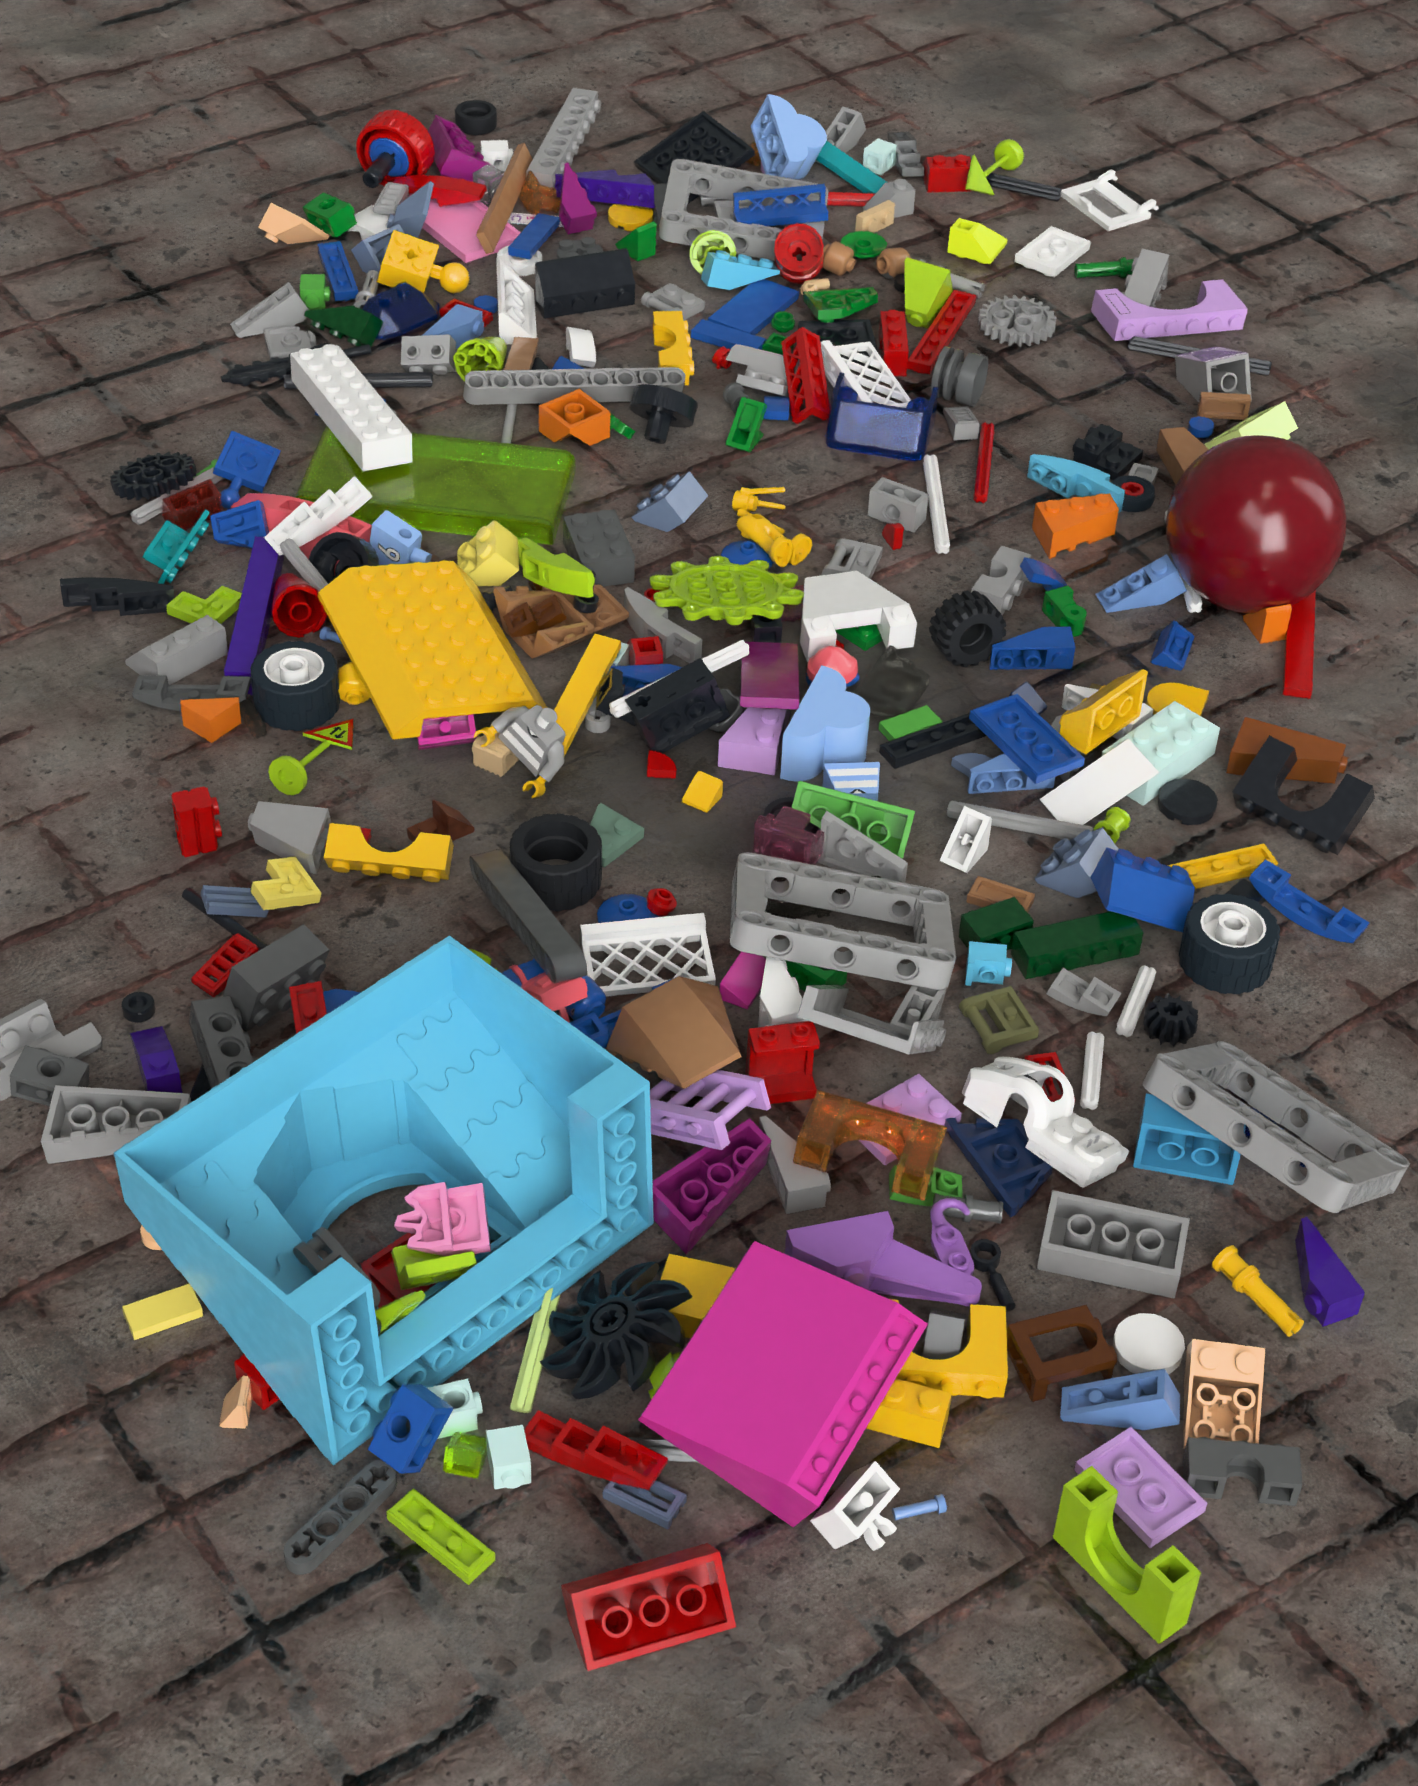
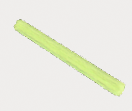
M550 1288L544 1294L541 1309L533 1316L510 1405L512 1411L530 1413L532 1410L542 1370L540 1361L545 1358L551 1335L549 1317L552 1311H557L560 1295H558L551 1301L553 1288Z

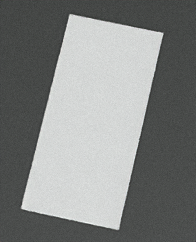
M1128 738L1039 800L1057 820L1084 825L1159 772Z

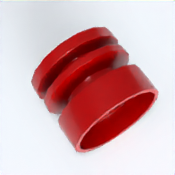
M796 223L787 226L778 234L775 240L774 255L775 265L780 270L779 274L783 279L796 284H803L806 280H813L819 275L823 268L824 244L821 235L813 227L807 224ZM798 254L802 257L801 261H797Z

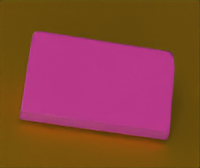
M741 951L720 983L722 1000L748 1010L761 990L766 959L761 955Z

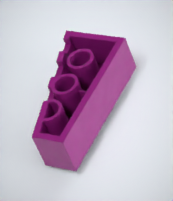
M435 115L428 132L434 143V161L440 171V175L483 184L492 165L487 161H483L484 156L480 152L476 153L474 151V144L466 139L467 136L455 123Z
M750 1118L727 1132L730 1144L723 1150L704 1147L653 1180L654 1221L686 1255L767 1164L772 1140Z

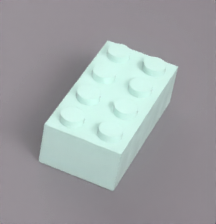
M1173 701L1102 751V756L1129 738L1158 770L1159 773L1127 795L1144 806L1160 794L1161 788L1166 783L1175 779H1181L1215 754L1220 727L1178 702Z

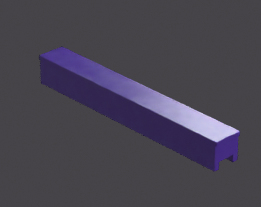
M255 537L224 668V676L251 677V664L254 662L255 657L265 649L272 617L271 609L276 580L281 576L284 554L280 556L264 537ZM252 683L250 684V687H249V690H248V693H247V694H250V695H253V693H252Z

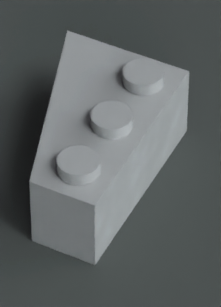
M1142 249L1139 257H1135L1133 260L1132 275L1128 274L1126 278V291L1121 293L1135 302L1156 308V300L1159 301L1162 295L1159 294L1160 290H1165L1167 287L1169 254Z

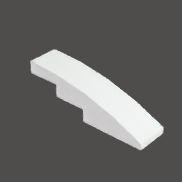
M354 476L335 494L328 489L310 507L304 501L264 538L281 556L283 552L281 551L280 544L286 539H292L300 547L342 522L373 496Z

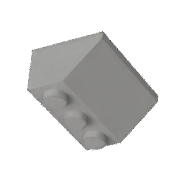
M206 615L127 658L125 663L139 675L167 676L169 685H172L228 654L225 627L209 615Z

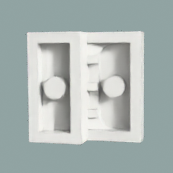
M370 205L354 215L357 224L347 231H359L361 239L364 240L388 229L386 224L389 215L374 213V205Z

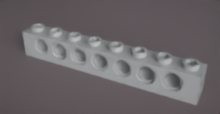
M572 88L526 171L527 192L554 194L555 174H563L565 163H569L570 166L572 165L574 155L578 154L579 145L583 144L584 136L589 133L591 123L594 124L596 114L600 113L601 100H598V91Z

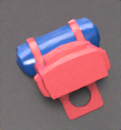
M535 959L521 965L514 964L508 970L502 972L504 976L553 1012L558 1010L559 1016L567 1022H570L565 1007L588 997L585 979L580 977L554 984Z

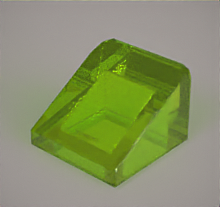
M455 1432L445 1448L443 1471L455 1475L478 1478L487 1455L486 1438Z

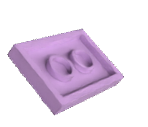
M917 1074L844 1115L842 1125L883 1165H887L946 1131L944 1128L946 1119L956 1118V1123L961 1122L962 1113L920 1074Z
M1129 1427L1076 1461L1074 1470L1078 1475L1090 1466H1093L1118 1491L1114 1512L1149 1548L1206 1510L1207 1502L1132 1427Z

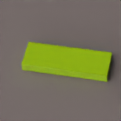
M414 1488L386 1512L387 1520L468 1585L495 1561V1552Z

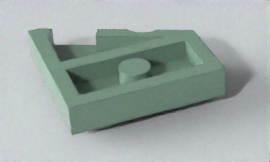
M598 804L590 825L597 830L598 835L601 837L602 866L605 868L644 838V828L606 805Z

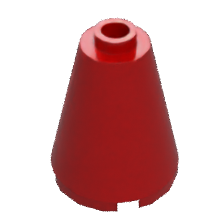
M293 573L282 574L276 580L271 614L275 625L281 632L287 636L300 638L305 637L304 635L310 632L315 633L325 623L327 613L318 598L319 591Z

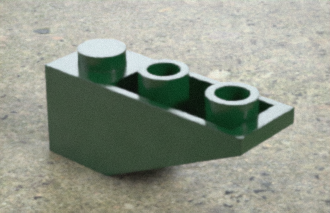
M353 305L309 310L304 313L305 317L312 320L310 325L322 331L326 327L330 329L329 334L339 339L346 336L348 337L347 342L352 345L361 346L362 344H369L370 348L384 322L373 314Z

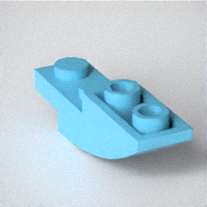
M1038 454L1030 456L1027 478L1066 498L1072 495L1086 497L1097 494H1110L1119 508L1118 514L1122 512L1125 490L1110 483L1109 474L1068 459Z

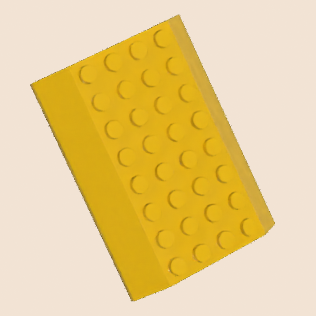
M442 560L426 563L415 562L410 564L349 567L318 592V598L392 740L420 737L423 720L428 718L503 712L509 708L525 706L528 709L535 705L547 708L475 582L454 561Z

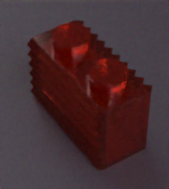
M211 479L162 499V516L165 522L168 520L186 531L188 528L192 529V526H195L205 509L210 512L206 520H211L210 515L221 512V494Z

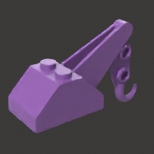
M954 1198L941 1199L932 1206L930 1211L932 1222L931 1245L938 1260L893 1240L894 1225L888 1211L787 1230L786 1255L876 1294L948 1302L963 1306L976 1305L980 1300L982 1285L976 1277L972 1276L974 1262L963 1236L943 1215V1211L947 1208H957L964 1215H969V1208L960 1200Z

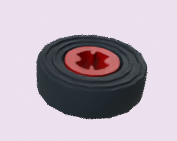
M1122 476L1112 481V484L1125 490L1123 511L1142 512L1149 509L1154 503L1155 487L1148 480L1138 476Z

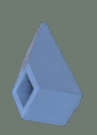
M1166 554L1095 595L1106 613L1161 605L1187 590L1178 570Z
M1003 753L970 769L968 794L1054 788L1055 777L1035 784Z

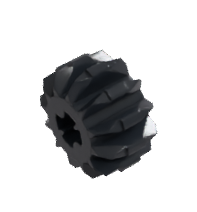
M1169 993L1164 998L1155 996L1154 1000L1149 1002L1145 1008L1144 1030L1148 1031L1150 1039L1158 1038L1160 1045L1164 1042H1169L1173 1047L1178 1042L1186 1044L1196 1033L1198 1010L1192 1007V1001H1182L1181 995L1177 998L1171 997Z

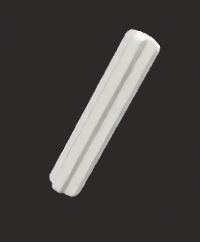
M1146 965L1140 967L1117 1022L1116 1032L1118 1035L1130 1037L1133 1034L1155 980L1156 970L1153 967L1149 968Z
M1092 1031L1087 1034L1080 1105L1083 1109L1095 1110L1098 1107L1104 1036L1100 1032L1095 1033Z

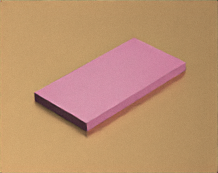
M436 198L430 199L427 217L422 227L465 263L497 253L502 248L509 246L521 233L507 222L494 252L486 254L476 233L489 207L481 201L439 206Z

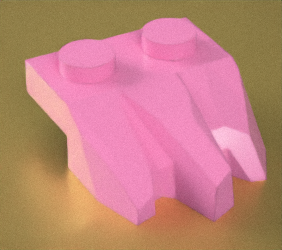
M445 1182L417 1187L404 1197L405 1201L415 1210L398 1215L394 1227L397 1231L415 1234L408 1239V1249L441 1256H451L471 1251L474 1254L491 1252L485 1191L482 1183L447 1189Z

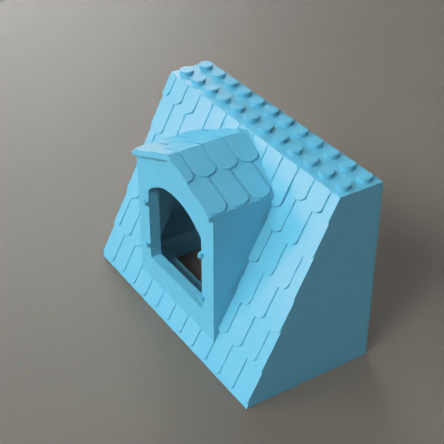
M450 935L114 1152L126 1205L145 1230L151 1234L176 1269L182 1273L213 1316L222 1324L244 1355L256 1367L291 1415L297 1419L333 1466L373 1436L375 1427L384 1419L391 1406L390 1400L392 1395L402 1384H422L426 1388L441 1385L539 1311L544 1294L550 1288H553L552 1301L654 1224L650 1082ZM445 1182L447 1189L482 1183L485 1191L490 1240H495L490 1244L491 1252L476 1254L477 1264L457 1279L439 1282L424 1292L426 1295L425 1299L410 1314L380 1336H378L372 1285L365 1276L342 1257L314 1275L293 1253L294 1247L302 1241L307 1243L313 1238L312 1234L319 1228L324 1227L328 1229L338 1216L350 1206L372 1194L407 1185H430Z

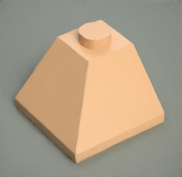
M273 203L269 205L258 227L266 232L265 237L275 243H278L280 240L286 244L328 240L329 238L328 234L307 220Z

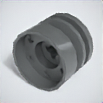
M945 346L940 352L933 370L931 395L935 398L943 396L944 400L949 401L956 392V402L958 404L970 407L976 406L987 378L988 357L970 352L964 360L962 349H957L954 352L953 347Z

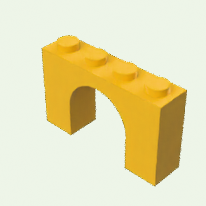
M890 1299L892 1301L899 1303V1300ZM970 1304L966 1348L954 1357L941 1360L924 1358L911 1352L896 1379L952 1393V1396L968 1395L981 1396L983 1398H1004L1008 1378L1006 1306Z

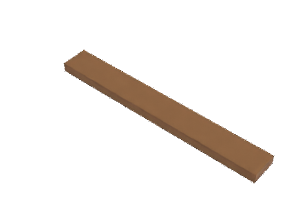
M525 143L517 145L476 233L486 254L494 252L526 182V171L533 159Z

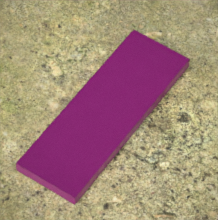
M744 641L750 648L749 655L743 657L741 662L740 706L799 709L798 644Z

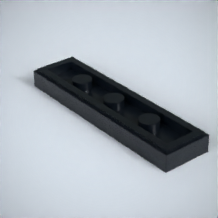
M970 713L881 744L879 753L894 769L983 738L986 735L969 719Z

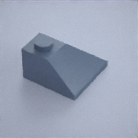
M429 181L400 203L394 215H389L386 227L391 228L399 224L405 234L418 238L427 217L434 183Z
M399 224L362 240L351 249L363 272L366 274L370 270L380 272L393 230L404 233Z

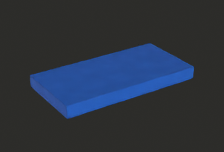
M762 279L748 285L711 315L708 321L756 335L771 322L775 313L785 311L799 299V291L767 279Z
M1018 694L970 710L969 719L1035 784L1084 766L1085 758Z

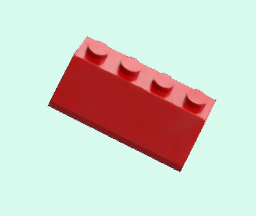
M708 1543L561 1585L569 1624L587 1671L736 1627L720 1551Z

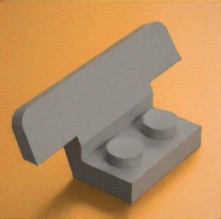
M740 344L734 345L731 348L726 360L747 365L745 375L738 374L736 383L744 387L789 397L783 355ZM799 360L794 368V373H796L799 367Z
M41 998L1 1018L0 1067L2 1069H0V1101L12 1096L10 1073L25 1045L37 1049L43 1048L51 1053L68 1058L81 1059L95 1052L102 1045L101 1035L92 1022L63 1036L61 1032L56 1030L47 1003Z

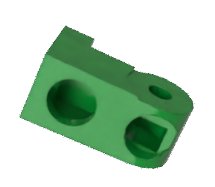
M1069 585L1046 591L1042 607L1043 613L1056 627H1071L1073 637L1081 635L1084 631L1087 612L1073 600L1074 591Z

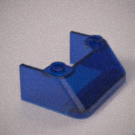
M840 372L832 394L826 430V445L837 450L908 461L923 459L935 423L939 387H933L930 400L917 397L909 401L906 408L857 401L858 393L851 387L844 386L845 373Z

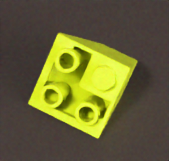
M958 218L950 228L947 253L954 254L959 258L976 260L981 264H991L1006 246L1008 239L980 223Z

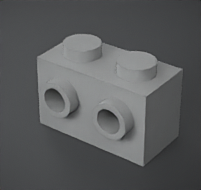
M450 334L402 336L401 366L407 373L433 372L437 375H445L448 371H455L453 356L456 353V342Z

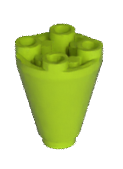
M495 336L467 340L458 348L453 356L458 375L465 382V376L471 371L503 370L507 346L502 338Z

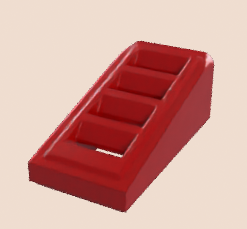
M239 933L235 934L193 975L191 982L212 997H215L225 990L231 968L258 952L257 945ZM212 975L218 980L214 982L209 977Z

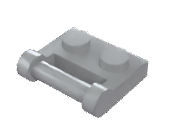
M671 283L653 293L645 292L641 298V304L648 308L653 307L659 311H682L683 320L705 309L704 300Z
M841 538L836 542L835 552L829 564L824 566L821 574L828 575L858 571L871 579L882 557L883 547ZM850 553L851 555L846 566H840L844 556Z

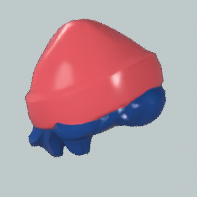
M825 646L808 661L806 682L809 687L821 665L838 671L844 677L846 687L856 684L860 679L856 658L840 647Z

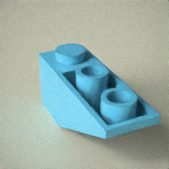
M717 250L716 253H707L701 280L709 287L731 290L778 275L780 270L769 259L760 258V261L752 260L747 255L739 254L738 257L730 256L728 252Z

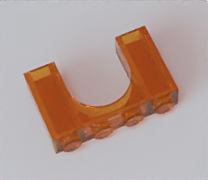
M817 1090L797 1138L793 1163L826 1172L833 1152L839 1145L853 1140L875 1142L889 1149L899 1161L891 1192L925 1201L942 1152L947 1127Z

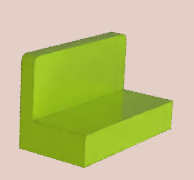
M407 1245L394 1247L391 1252L401 1290L457 1279L477 1264L473 1251L451 1256H441L408 1249Z

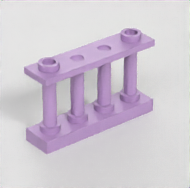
M717 1070L685 1089L663 1079L650 1090L651 1134L723 1150L730 1144L725 1126L726 1123L746 1106L766 1111L771 1108L764 1079ZM670 1090L678 1092L667 1102L659 1101ZM694 1096L704 1097L692 1108L684 1106ZM720 1101L729 1103L718 1113L709 1112Z

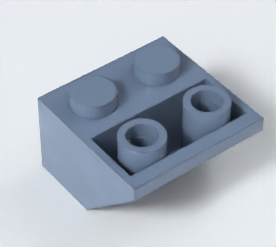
M690 471L682 476L677 473L666 481L665 486L660 483L650 490L649 494L651 496L646 497L637 504L638 510L631 518L635 522L668 532L683 524L708 497V494Z
M1103 827L1094 831L1085 830L1077 837L1070 840L1064 838L1053 846L1052 849L1054 851L1040 865L1041 870L1035 877V881L1040 885L1074 898H1080L1097 892L1090 878L1106 847L1117 851L1119 849Z

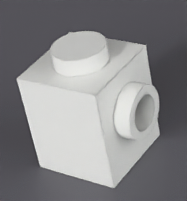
M508 140L481 141L483 161H487L492 165L489 172L506 171L513 156V149L508 148Z

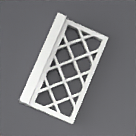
M830 340L821 341L825 376L858 424L867 423L869 416L913 410V402L871 342L833 346ZM867 351L870 357L858 352ZM839 354L849 357V360L842 358ZM853 359H854V360H857V361H859V362H862V363H864V364H866V365H865V366H862V365H859V364L854 363V362H852V361H853ZM872 366L874 368H877L881 371V373L869 369L868 367ZM851 370H854L861 374L858 376L856 374H853ZM866 375L874 378L876 382L863 378V376ZM880 381L890 385L892 389L879 384ZM862 386L870 388L871 391L864 390ZM877 391L885 394L887 398L874 394V392ZM892 397L897 400H900L902 403H897L890 399ZM873 402H876L883 406L873 407Z
M704 913L580 925V948L587 964L586 976H590L595 981L603 973L614 980L609 986L600 987L606 997L652 991V987L668 981L657 976L663 967L676 974L674 978L681 976L711 985L716 983L706 934ZM700 941L701 948L695 954L683 947L685 943ZM659 945H666L671 948L664 957L651 949ZM635 948L640 951L633 960L621 952L623 949ZM604 951L609 956L600 963L591 957L590 952ZM677 952L689 959L683 968L669 961ZM645 956L658 962L652 971L639 965ZM614 959L627 966L620 975L608 968ZM694 964H697L706 970L707 976L695 977L688 973V971ZM632 970L645 977L640 983H632L625 978Z

